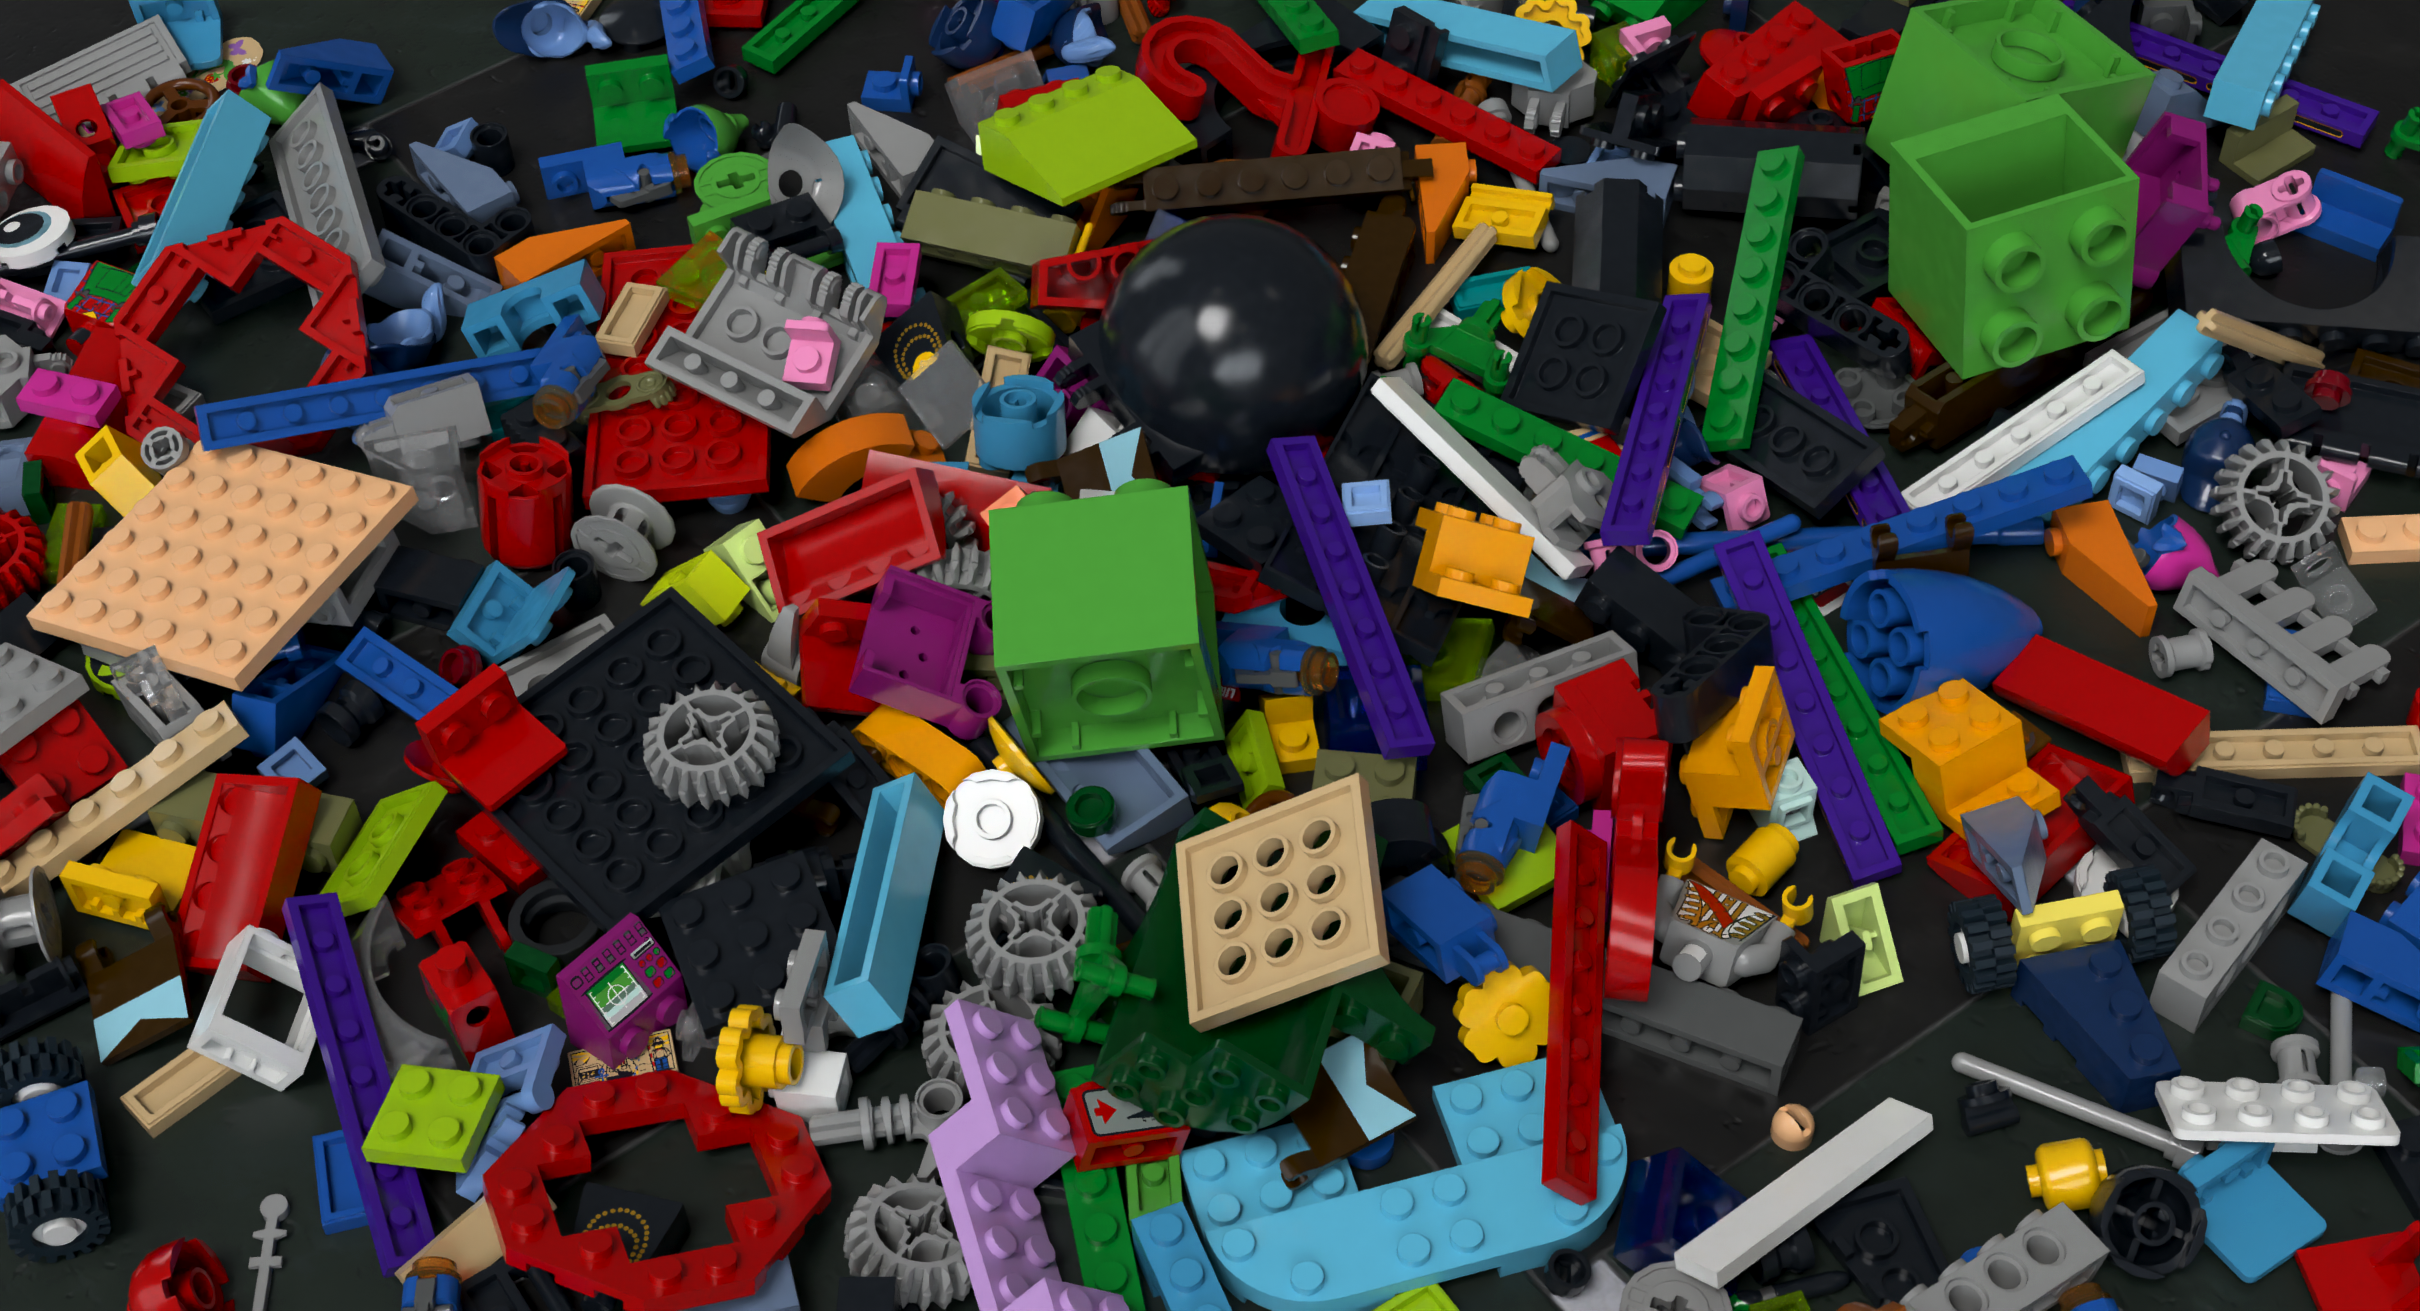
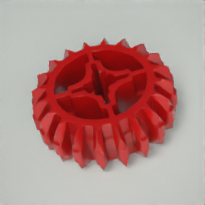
M0 508V609L6 608L23 592L27 594L40 592V581L49 578L48 566L52 564L50 560L51 554L47 547L48 542L44 533L39 530L30 516L23 517L16 509L6 513Z

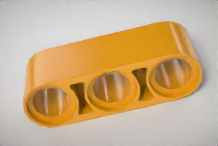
M881 704L851 731L860 744L871 746L880 751L882 758L879 765L896 779L915 772L944 810L946 800L952 791L956 790L958 785L964 782L962 780L972 773L986 770L975 754L920 717Z

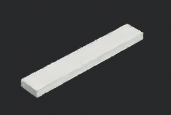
M2111 349L1901 492L1910 510L2009 476L2144 384V370L2114 349Z
M1383 377L1377 380L1371 388L1372 394L1498 517L1521 523L1520 533L1535 538L1532 550L1563 580L1584 577L1594 563L1579 549L1571 551L1553 545L1541 531L1536 508L1401 377Z
M1887 1098L1674 1253L1676 1269L1720 1289L1932 1132V1114L1893 1098Z

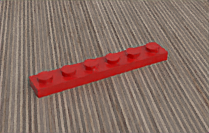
M1357 48L1333 69V78H1350L1367 85L1376 94L1381 107L1452 143L1466 142L1468 151L1534 184L1539 183L1540 172L1543 168L1556 167L1561 162V148L1360 48Z

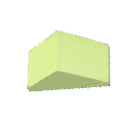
M1872 882L1827 897L1819 938L1820 942L1823 943L1830 939L1835 941L1853 930L1866 943L1859 997L1904 982L1878 883Z

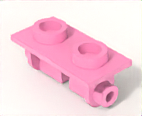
M0 278V309L35 321L38 328L43 330L47 337L53 339L65 317L64 305L67 301Z

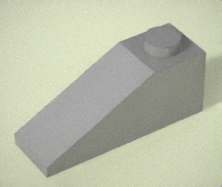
M855 101L848 103L851 135H854L856 142L862 150L867 149L871 162L900 199L934 140L928 133Z

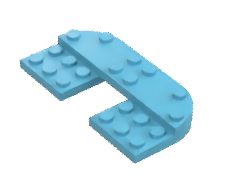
M1547 1057L1432 1086V1099L1458 1166L1358 1191L1348 1160L1345 1158L1323 1170L1303 1187L1295 1191L1289 1190L1281 1178V1161L1292 1154L1310 1150L1292 1122L1257 1131L1254 1134H1245L1183 1150L1179 1156L1180 1174L1204 1250L1212 1268L1225 1288L1245 1304L1248 1299L1272 1311H1372L1393 1298L1395 1294L1497 1268L1499 1276L1504 1277L1545 1266L1551 1255L1559 1249L1569 1248L1581 1252L1590 1246L1607 1229V1222L1616 1210L1617 1205H1620L1623 1196L1627 1166V1145L1621 1123L1615 1125L1600 1089L1597 1199L1582 1206L1541 1184Z

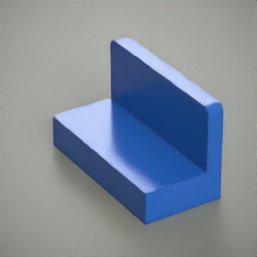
M2321 168L2316 175L2312 194L2317 196L2322 204L2321 215L2309 226L2293 231L2376 262V256L2392 238L2403 199L2326 168ZM2303 208L2300 211L2301 215L2305 213Z

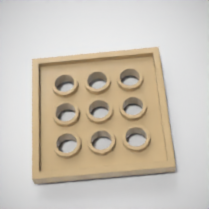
M1359 773L1176 843L1189 1024L1200 1033L1390 964L1369 783ZM1331 830L1327 842L1321 847L1313 849L1320 834ZM1284 848L1281 859L1276 864L1267 867V863L1272 859L1274 851ZM1238 865L1237 873L1233 879L1225 884H1221V881L1227 876L1229 868ZM1330 875H1336L1332 887L1325 893L1318 894V890L1322 887L1325 878ZM1289 892L1284 906L1277 911L1271 912V908L1276 904L1279 895ZM1242 910L1241 918L1237 924L1229 929H1225V925L1231 920L1233 913ZM1341 920L1338 932L1330 939L1323 940V935L1329 929L1330 924ZM1293 938L1290 950L1285 955L1276 958L1275 955L1280 950L1283 941ZM1246 955L1244 966L1237 973L1229 975V971L1235 965L1237 958Z

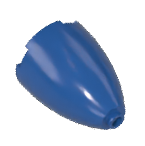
M1896 568L1866 571L1859 575L1850 585L1840 612V617L1847 620L1848 652L1844 654L1875 709L1884 714H1889L1913 700L1938 691L1939 686L1947 681L1964 678L1980 691L1987 688L2021 653L2035 634L2042 636L2043 633L2042 622L2036 612L2013 594L1984 581L1939 570Z

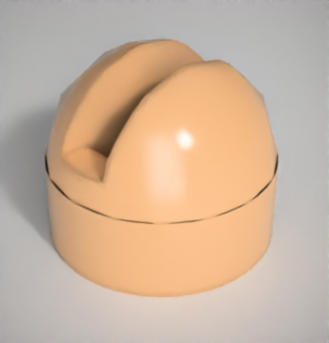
M1786 1104L1779 1108L1772 1118L1771 1138L1777 1146L1784 1150H1803L1813 1140L1815 1131L1814 1118L1809 1109L1801 1104ZM1798 1123L1805 1128L1804 1131H1801Z

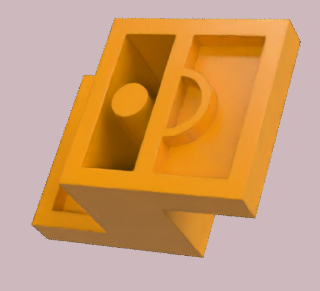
M1437 501L1434 510L1419 507L1415 525L1427 530L1412 585L1439 597L1529 618L1534 599L1520 593L1535 538L1520 533L1522 524L1481 513L1479 521H1475L1477 512Z
M1755 666L1749 685L1743 686L1739 700L1701 736L1693 740L1688 755L1685 754L1681 758L1679 767L1680 781L1683 785L1687 786L1691 798V813L1693 817L1698 818L1704 838L1723 840L1734 808L1771 810L1795 738L1794 728L1775 666Z
M1964 678L1944 682L1939 686L1938 691L1913 700L1878 719L1881 735L1911 758L1914 777L1937 818L1965 841L1966 837L1960 814L2015 796H2019L2032 810L2038 809L2042 816L2061 806L2060 790L2027 766L2022 721Z

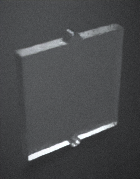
M949 340L928 360H921L919 363L920 368L898 387V390L943 449H948L968 430H974L972 396L980 386L985 384V381L954 340Z

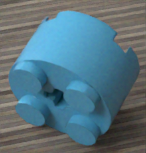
M1011 375L1004 377L1003 385L991 388V383L988 382L980 386L973 394L972 412L975 451L982 468L986 470H1024L1025 472L1026 467L1031 464L1057 460L1064 454L1067 448L1065 399L1062 390L1059 393L1054 390V382L1034 375Z

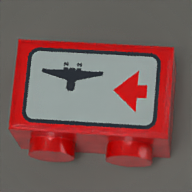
M1093 1081L1071 1088L1063 1108V1113L1070 1125V1135L1077 1153L1073 1157L1077 1172L1166 1160L1171 1156H1180L1191 1130L1186 1125L1178 1128L1162 1125L1156 1121L1153 1113L1145 1111L1130 1102L1113 1097L1106 1088Z

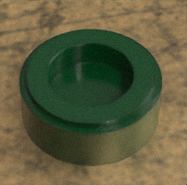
M1086 786L1080 788L1069 797L1066 803L1065 811L1069 824L1073 831L1080 836H1101L1107 833L1116 823L1118 811L1111 793L1103 787Z

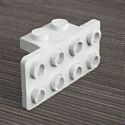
M2177 1076L2171 1081H2158L2155 1086V1096L2173 1136L2181 1140L2207 1141L2205 1145L2207 1150H2217L2221 1141L2275 1143L2272 1152L2317 1153L2318 1144L2396 1146L2400 1142L2401 1132L2378 1092L2369 1085L2359 1081L2347 1080L2339 1082L2338 1085H2314L2301 1079H2288L2283 1081L2282 1084L2258 1083L2248 1078L2236 1077L2227 1080V1082H2204L2195 1077Z

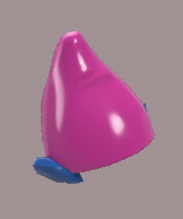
M2172 514L2150 530L2143 527L2140 528L2138 542L2134 546L2137 549L2143 548L2150 555L2149 564L2141 569L2150 589L2158 591L2181 590L2188 573L2201 566L2209 573L2211 572L2216 577H2220L2208 544L2192 526L2178 515Z

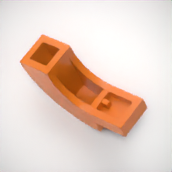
M873 413L843 420L820 431L794 453L786 467L797 498L832 502L841 498L843 493L852 484L864 477L870 449L927 462H946L936 434L923 430H910L904 414Z

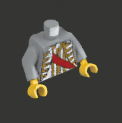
M1676 837L1671 838L1666 845L1663 860L1667 872L1666 875H1660L1657 887L1654 937L1663 943L1659 959L1664 964L1671 966L1676 976L1684 981L1691 982L1699 978L1720 988H1728L1741 977L1764 974L1773 970L1780 960L1782 940L1796 935V932L1793 930L1795 926L1805 925L1812 920L1814 915L1813 895L1811 894L1804 905L1794 906L1797 887L1795 885L1787 887L1782 894L1783 916L1778 921V916L1691 879H1687L1685 883L1680 880L1682 875L1691 872L1696 858L1697 847L1693 843L1689 856L1685 858L1677 857L1672 853Z

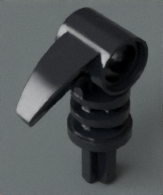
M931 943L918 947L902 1023L896 1024L885 1031L880 1030L861 1038L856 1037L841 1051L847 1053L850 1070L853 1073L858 1074L863 1071L889 1045L901 1050L909 1042L905 1031L916 1032L921 1027L918 1019L928 1020L930 1018L932 1004L944 1005L943 997L945 990L956 994L961 993L960 986L965 979L947 946L940 943Z

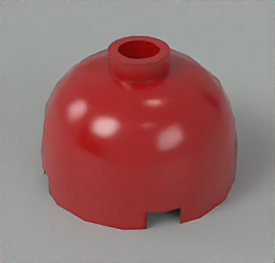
M185 1237L164 1244L148 1253L137 1266L131 1276L127 1311H235L234 1299L224 1304L220 1285L230 1281L216 1253L203 1240L194 1238L184 1241Z

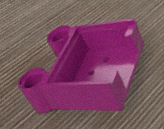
M2164 111L2125 161L2140 178L2132 286L2145 290L2150 289L2154 285L2160 271L2196 228L2216 231L2221 225V219L2213 215L2214 209L2208 202V192H2216L2219 189L2220 182L2218 179L2208 175L2206 123Z
M890 565L875 588L848 692L945 726L953 735L960 739H977L989 726L987 719L991 716L995 718L1002 706V697L999 690L986 680L973 679L965 684H961L960 681L968 650L973 655H994L993 630H991L993 629L992 600H984ZM969 706L974 708L978 713L971 710Z

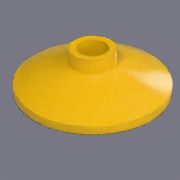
M993 716L987 719L989 731L999 753L992 760L999 771L1013 773L1037 790L1052 795L1055 792L1053 787Z

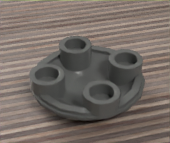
M1864 366L1856 368L1846 367L1839 369L1835 373V378L1863 427L1869 429L1889 428V423L1898 417V414L1904 409L1905 393L1911 383L1915 381L1910 374L1899 379L1889 380L1875 374Z

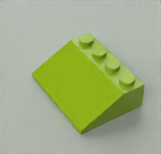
M1113 65L1100 67L1095 71V74L1083 79L1066 81L1062 84L1061 88L1047 94L1033 95L1029 97L1028 102L1014 108L999 109L994 113V116L978 122L984 170L1062 207L1198 147L1197 139L1139 77Z

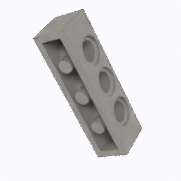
M1611 630L1440 693L1446 742L1468 764L1487 760L1494 754L1519 745L1533 743L1536 740L1535 720L1537 715L1553 708L1554 686L1621 658L1626 660L1639 678L1637 651Z
M2261 838L2159 970L2149 1000L2153 1010L2194 1034L2289 909L2299 891L2309 863Z
M2061 1202L2044 1214L2040 1209L2034 1210L2017 1225L2015 1233L2007 1238L2001 1233L1995 1235L1980 1248L1976 1258L1968 1263L1963 1258L1956 1260L1942 1272L1937 1283L1929 1288L1924 1283L1917 1285L1902 1298L1899 1304L1904 1305L1906 1311H2047L2092 1281L2110 1250L2064 1202Z

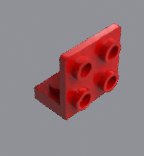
M817 598L799 620L802 705L804 707L810 706L813 711L869 716L882 704L848 692L871 604Z
M495 663L414 723L430 758L489 812L498 809L568 753L566 744L519 704L507 673Z

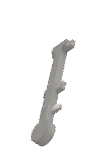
M271 1194L261 1202L260 1212L266 1221L265 1229L254 1231L252 1235L255 1239L263 1240L261 1257H250L248 1265L249 1270L259 1269L252 1311H267L273 1268H282L283 1256H275L277 1240L287 1236V1230L279 1229L280 1222L289 1215L290 1205L286 1197L281 1194Z

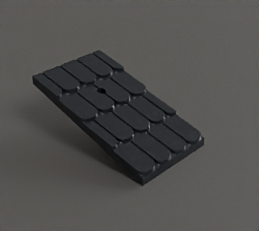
M1370 373L1329 447L1324 460L1341 503L1342 483L1389 479L1392 524L1351 527L1400 653L1406 656L1409 654L1412 656V659L1431 668L1463 602L1439 597L1412 585L1427 530L1415 525L1419 507L1434 510L1436 501L1477 512L1475 521H1479L1481 513L1497 515L1372 394L1371 388L1381 377ZM1425 400L1434 409L1436 405ZM1462 436L1519 490L1524 479L1518 473L1519 469L1517 467L1520 465L1519 462ZM1291 517L1257 581L1275 590L1279 589L1281 593L1318 612L1323 611L1325 612L1324 615L1329 617Z

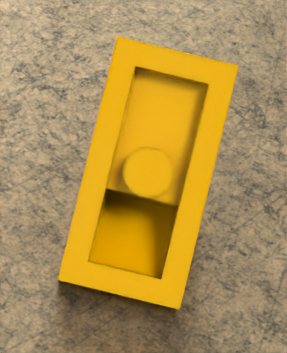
M1259 694L1260 712H1264L1273 747L1279 759L1281 774L1315 770L1317 749L1320 748L1313 720V695Z

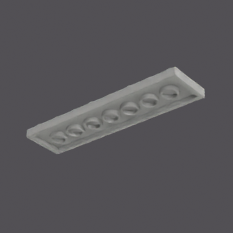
M319 82L269 140V145L289 220L350 256L357 263L361 294H363L368 287H373L380 281L386 264L333 90ZM307 285L314 308L323 294Z

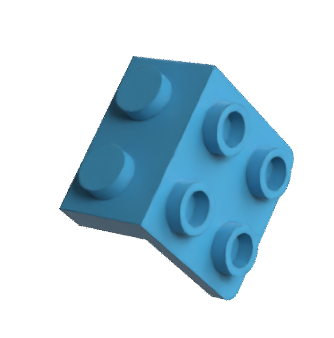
M128 0L137 24L159 14L192 71L207 70L222 64L223 14L218 0Z
M495 560L485 569L446 635L459 645L472 646L477 649L481 661L488 667L493 663L497 665L507 658L513 660L523 652L526 646L529 644L537 646L547 637L553 627V624L549 621L554 611H558L564 606L573 593V589L569 585L576 572L567 566L535 588H532L506 566Z
M2221 1141L2217 1150L2205 1158L2201 1154L2190 1158L2179 1169L2177 1174L2193 1184L2197 1190L2195 1194L2199 1199L2200 1208L2206 1211L2207 1228L2204 1243L2243 1282L2254 1283L2293 1257L2296 1250L2305 1249L2321 1238L2327 1224L2324 1218L2268 1164L2275 1143Z

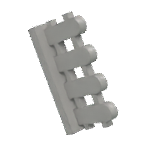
M2240 558L2233 562L2230 572L2220 577H2216L2211 572L2209 573L2202 566L2190 571L2173 609L2197 628H2203L2211 639L2322 725L2334 718L2343 698L2349 701L2356 697L2360 690L2359 685L2371 679L2377 684L2387 680L2391 672L2387 669L2391 660L2389 652L2375 644H2367L2359 648L2349 640L2353 631L2351 623L2340 616L2330 615L2321 619L2311 610L2316 601L2314 595L2300 587L2283 590L2274 582L2279 571L2271 562L2256 559L2248 563L2243 558ZM2258 593L2267 598V600L2255 606L2246 600ZM2296 621L2305 627L2293 634L2284 629V627ZM2333 650L2342 656L2331 663L2321 658V656Z

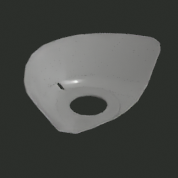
M788 123L783 126L774 139L769 153L767 171L771 204L790 198L783 195L780 191L779 179L785 171L794 170L801 176L803 182L801 192L798 195L808 192L831 224L842 204L845 188L843 170L838 157L828 144L815 133L799 124ZM816 179H822V181L819 182L815 181Z

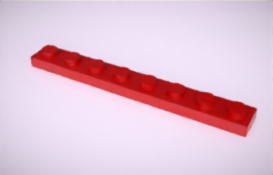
M1569 820L1556 828L1541 1184L1582 1206L1597 1199L1607 842L1576 822Z

